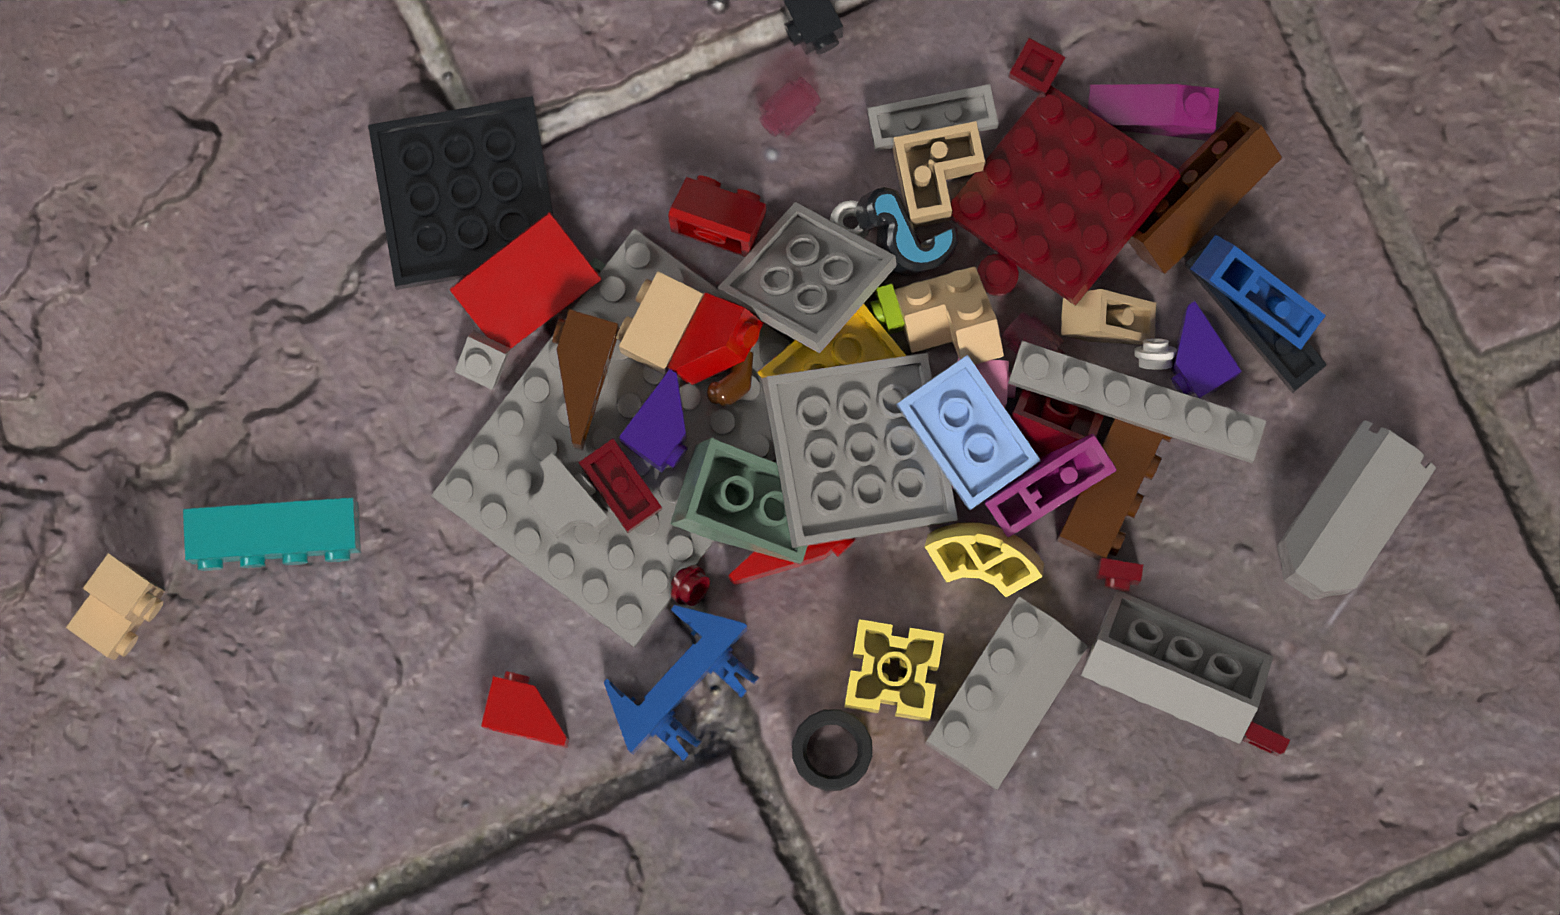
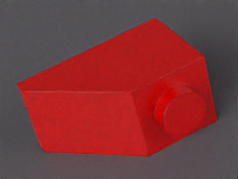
M705 292L667 368L677 373V376L691 385L699 383L745 361L750 349L757 343L764 323L745 307Z
M505 671L504 678L493 676L481 723L482 728L564 748L568 747L569 739L538 688L534 685H529V676Z

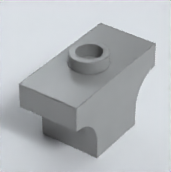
M553 453L549 454L539 463L544 472V482L539 492L528 500L527 503L557 539L575 526H588L598 533L610 522L608 516L591 498V495L596 490L580 472L573 477Z

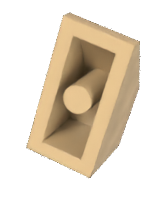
M1104 289L1087 291L1076 306L1063 298L1061 335L1087 342L1143 345V340L1155 338L1156 303Z

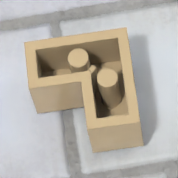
M977 121L893 138L892 150L904 207L914 228L950 221L952 208L946 180L973 175L975 172L983 171L985 159Z
M975 266L894 289L904 321L903 331L912 353L953 341L959 359L968 355L974 365L1004 356L997 318Z
M108 553L83 587L90 595L66 628L106 657L116 660L119 655L126 656L138 640V635L135 633L143 621L150 622L158 614L164 603L160 598L165 591L125 562Z

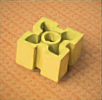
M859 619L853 658L863 659L861 672L850 671L844 708L878 713L880 703L896 705L895 716L929 722L936 684L925 683L927 670L937 671L939 668L944 633L910 628L908 638L891 636L893 628L891 624ZM890 660L899 661V668L906 670V676L904 678L898 677L897 682L889 681L888 674L882 673V666L889 667Z

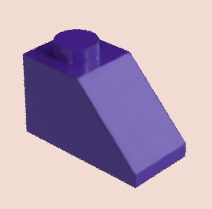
M1194 301L1189 304L1182 317L1176 346L1177 354L1172 366V372L1175 376L1171 378V381L1177 392L1203 400L1235 380L1242 371L1197 303Z
M669 369L619 436L620 442L661 473L667 465L674 468L688 450V447L684 445L687 435L677 373Z

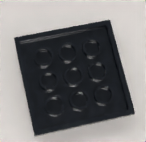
M533 96L368 125L396 290L462 279L548 212H551L554 216Z

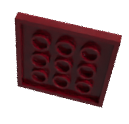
M1051 85L1046 95L1043 93L1038 95L985 160L983 171L975 172L951 201V220L1076 306L1181 175L1177 168Z

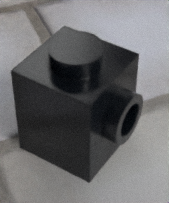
M830 0L783 1L784 13L789 21L784 23V28L794 47L800 44L807 55L813 51H816L817 54L825 53L839 44L838 39L843 37V25Z

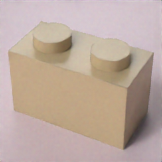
M657 271L653 281L646 279L637 294L636 302L640 303V306L634 318L627 316L617 333L616 339L621 341L619 345L620 352L666 375L669 371L667 366L704 296L703 293Z

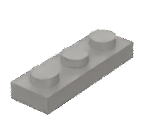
M990 84L867 108L875 152L892 149L894 137L977 121L978 131L995 129L999 125Z

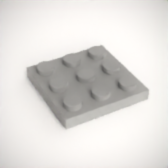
M795 202L721 283L718 291L720 298L745 307L759 320L814 351L821 353L897 266L895 255Z

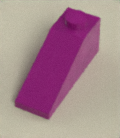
M1182 84L1090 85L1087 109L1119 131L1207 141L1216 129L1219 88Z
M1094 433L1040 457V462L984 500L1007 538L1117 471V468Z

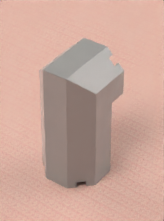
M1366 420L1357 427L1317 489L1277 545L1284 582L1311 600L1348 594L1358 586L1436 469L1431 462L1424 467L1420 462L1425 455L1392 431L1381 427L1377 434L1369 431L1373 423Z

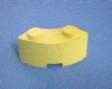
M969 522L948 525L927 534L925 548L946 582L962 577L980 578L994 585L1005 597H1008L1043 577L1044 562L1039 555L1018 536L1013 534L1007 538L1002 528L983 523Z

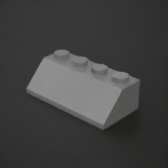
M1116 590L1081 676L1093 680L1101 686H1107L1130 696L1138 702L1158 708L1180 720H1185L1202 727L1219 737H1224L1240 744L1259 707L1273 656Z
M1018 597L925 744L997 790L1088 646L1054 618L1021 597Z

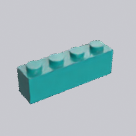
M354 498L183 509L185 560L191 564H197V570L200 571L223 569V562L240 561L241 568L266 566L265 559L282 558L283 565H300L308 563V556L323 555L325 556V562H343L350 560V554L361 553L359 505Z

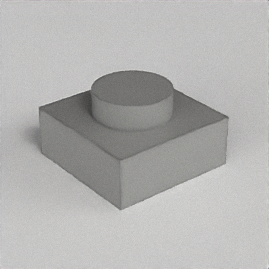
M473 331L466 340L454 372L492 390L499 381L511 348Z

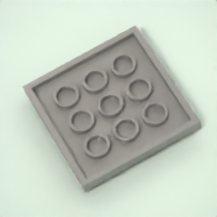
M927 353L773 375L762 379L792 548L950 523L958 520L951 483L896 405L932 380Z

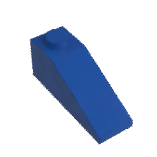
M1217 235L1212 238L1190 268L1225 296L1299 349H1302L1326 316L1238 247Z

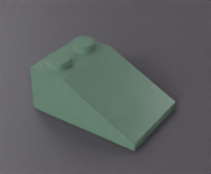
M713 438L695 445L670 524L710 540L794 563H802L807 546L792 548L777 463Z

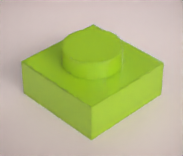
M893 284L878 287L875 294L876 301L870 302L873 316L881 325L885 326V330L889 335L903 331L904 321Z

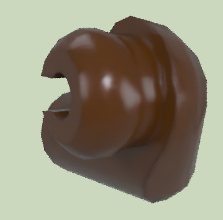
M749 351L745 361L733 366L729 375L719 382L714 381L709 384L707 397L711 403L729 406L749 392L752 382L754 352Z

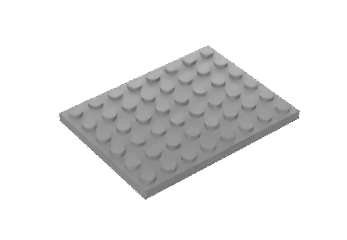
M634 228L599 274L602 280L587 290L572 310L618 323L620 328L627 316L634 318L640 306V303L636 302L637 294L646 279L653 281L657 271L703 293V295L705 292L719 298L720 295L717 288ZM765 323L760 330L757 343L750 349L751 352H754L751 389L734 404L729 406L713 404L707 397L709 384L714 381L719 382L729 375L732 367L694 385L686 383L677 376L687 435L684 445L688 447V450L674 468L667 465L662 473L620 442L619 436L665 375L622 354L619 349L621 341L617 340L583 451L575 449L571 440L557 355L558 344L552 343V336L431 497L635 648L671 601V582L675 574L682 568L698 565L715 542L670 524L695 445L713 438L769 461L775 462L776 460L763 381L757 372L790 345L791 342ZM612 438L663 508L630 533L626 532L578 463ZM553 453L573 477L580 472L596 490L591 495V498L610 520L598 533L588 526L580 525L570 528L557 539L527 503L528 500L539 492L543 485L544 472L539 463L549 454Z

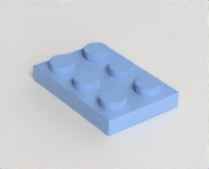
M968 355L896 404L969 510L1041 461Z

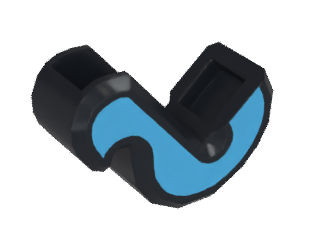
M887 187L877 188L862 196L857 203L856 218L860 228L867 231L877 227L876 246L895 255L897 266L892 272L904 276L923 273L945 263L954 254L959 241L957 227L920 242L898 191Z

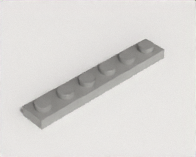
M1024 341L1021 342L1008 384L1252 463L1255 459L1266 424V420Z

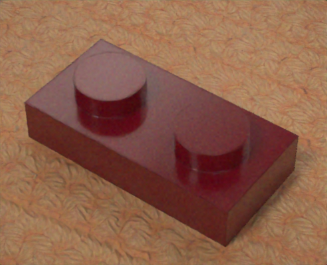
M613 438L578 462L627 533H630L663 509Z

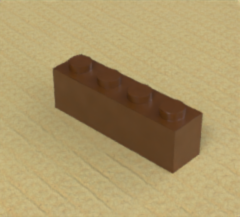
M1236 111L1178 168L1181 177L1128 241L1141 260L1166 274L1282 159L1263 126Z
M1114 418L1102 447L1112 460L1117 471L1078 495L1057 541L1098 561L1101 558H1107L1108 553L1116 556L1127 534L1120 531L1126 515L1132 518L1135 517L1145 496L1138 493L1139 487L1144 477L1149 480L1153 479L1162 460V457L1155 454L1161 440L1170 442L1172 437Z

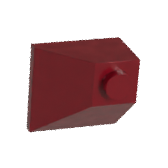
M1023 389L1011 418L1040 458L1093 433L1096 436L1104 415Z

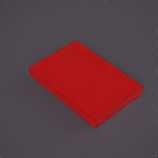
M548 212L450 287L449 290L486 337L504 346L513 348L601 281L602 278L552 213Z

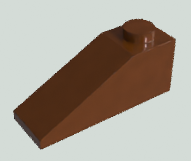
M569 309L566 320L559 318L552 343L558 344L557 355L572 444L575 449L583 451L618 340L616 336L620 328L618 323Z

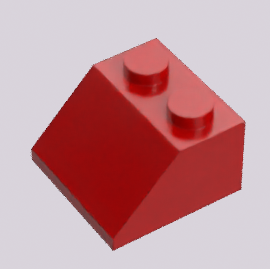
M698 175L696 180L686 177L668 213L671 232L746 257L755 246L766 215V204L760 202L761 197L744 189H737L736 193L721 189L719 181L707 176Z

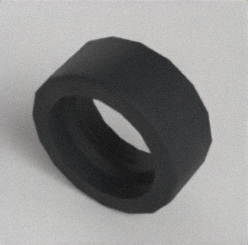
M824 709L808 716L798 727L792 741V759L799 775L809 785L824 791H841L855 785L866 774L873 757L872 739L867 727L855 715L841 709ZM826 725H838L846 728L854 736L857 743V757L853 766L848 771L839 775H825L818 772L811 765L807 756V744L811 735L817 729Z

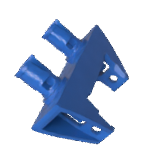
M674 605L671 608L672 612L693 630L691 632L693 636L697 634L701 639L696 644H693L649 691L639 707L634 703L636 700L634 697L629 699L608 679L604 681V685L625 744L632 755L650 736L652 738L657 736L682 761H685L689 754L678 742L677 737L684 739L696 748L702 741L674 717L676 713L674 710L708 673L710 675L713 672L716 673L740 698L747 691L734 675H740L753 685H755L760 677L752 673L732 654L734 650L732 649L733 645L748 630L745 623Z

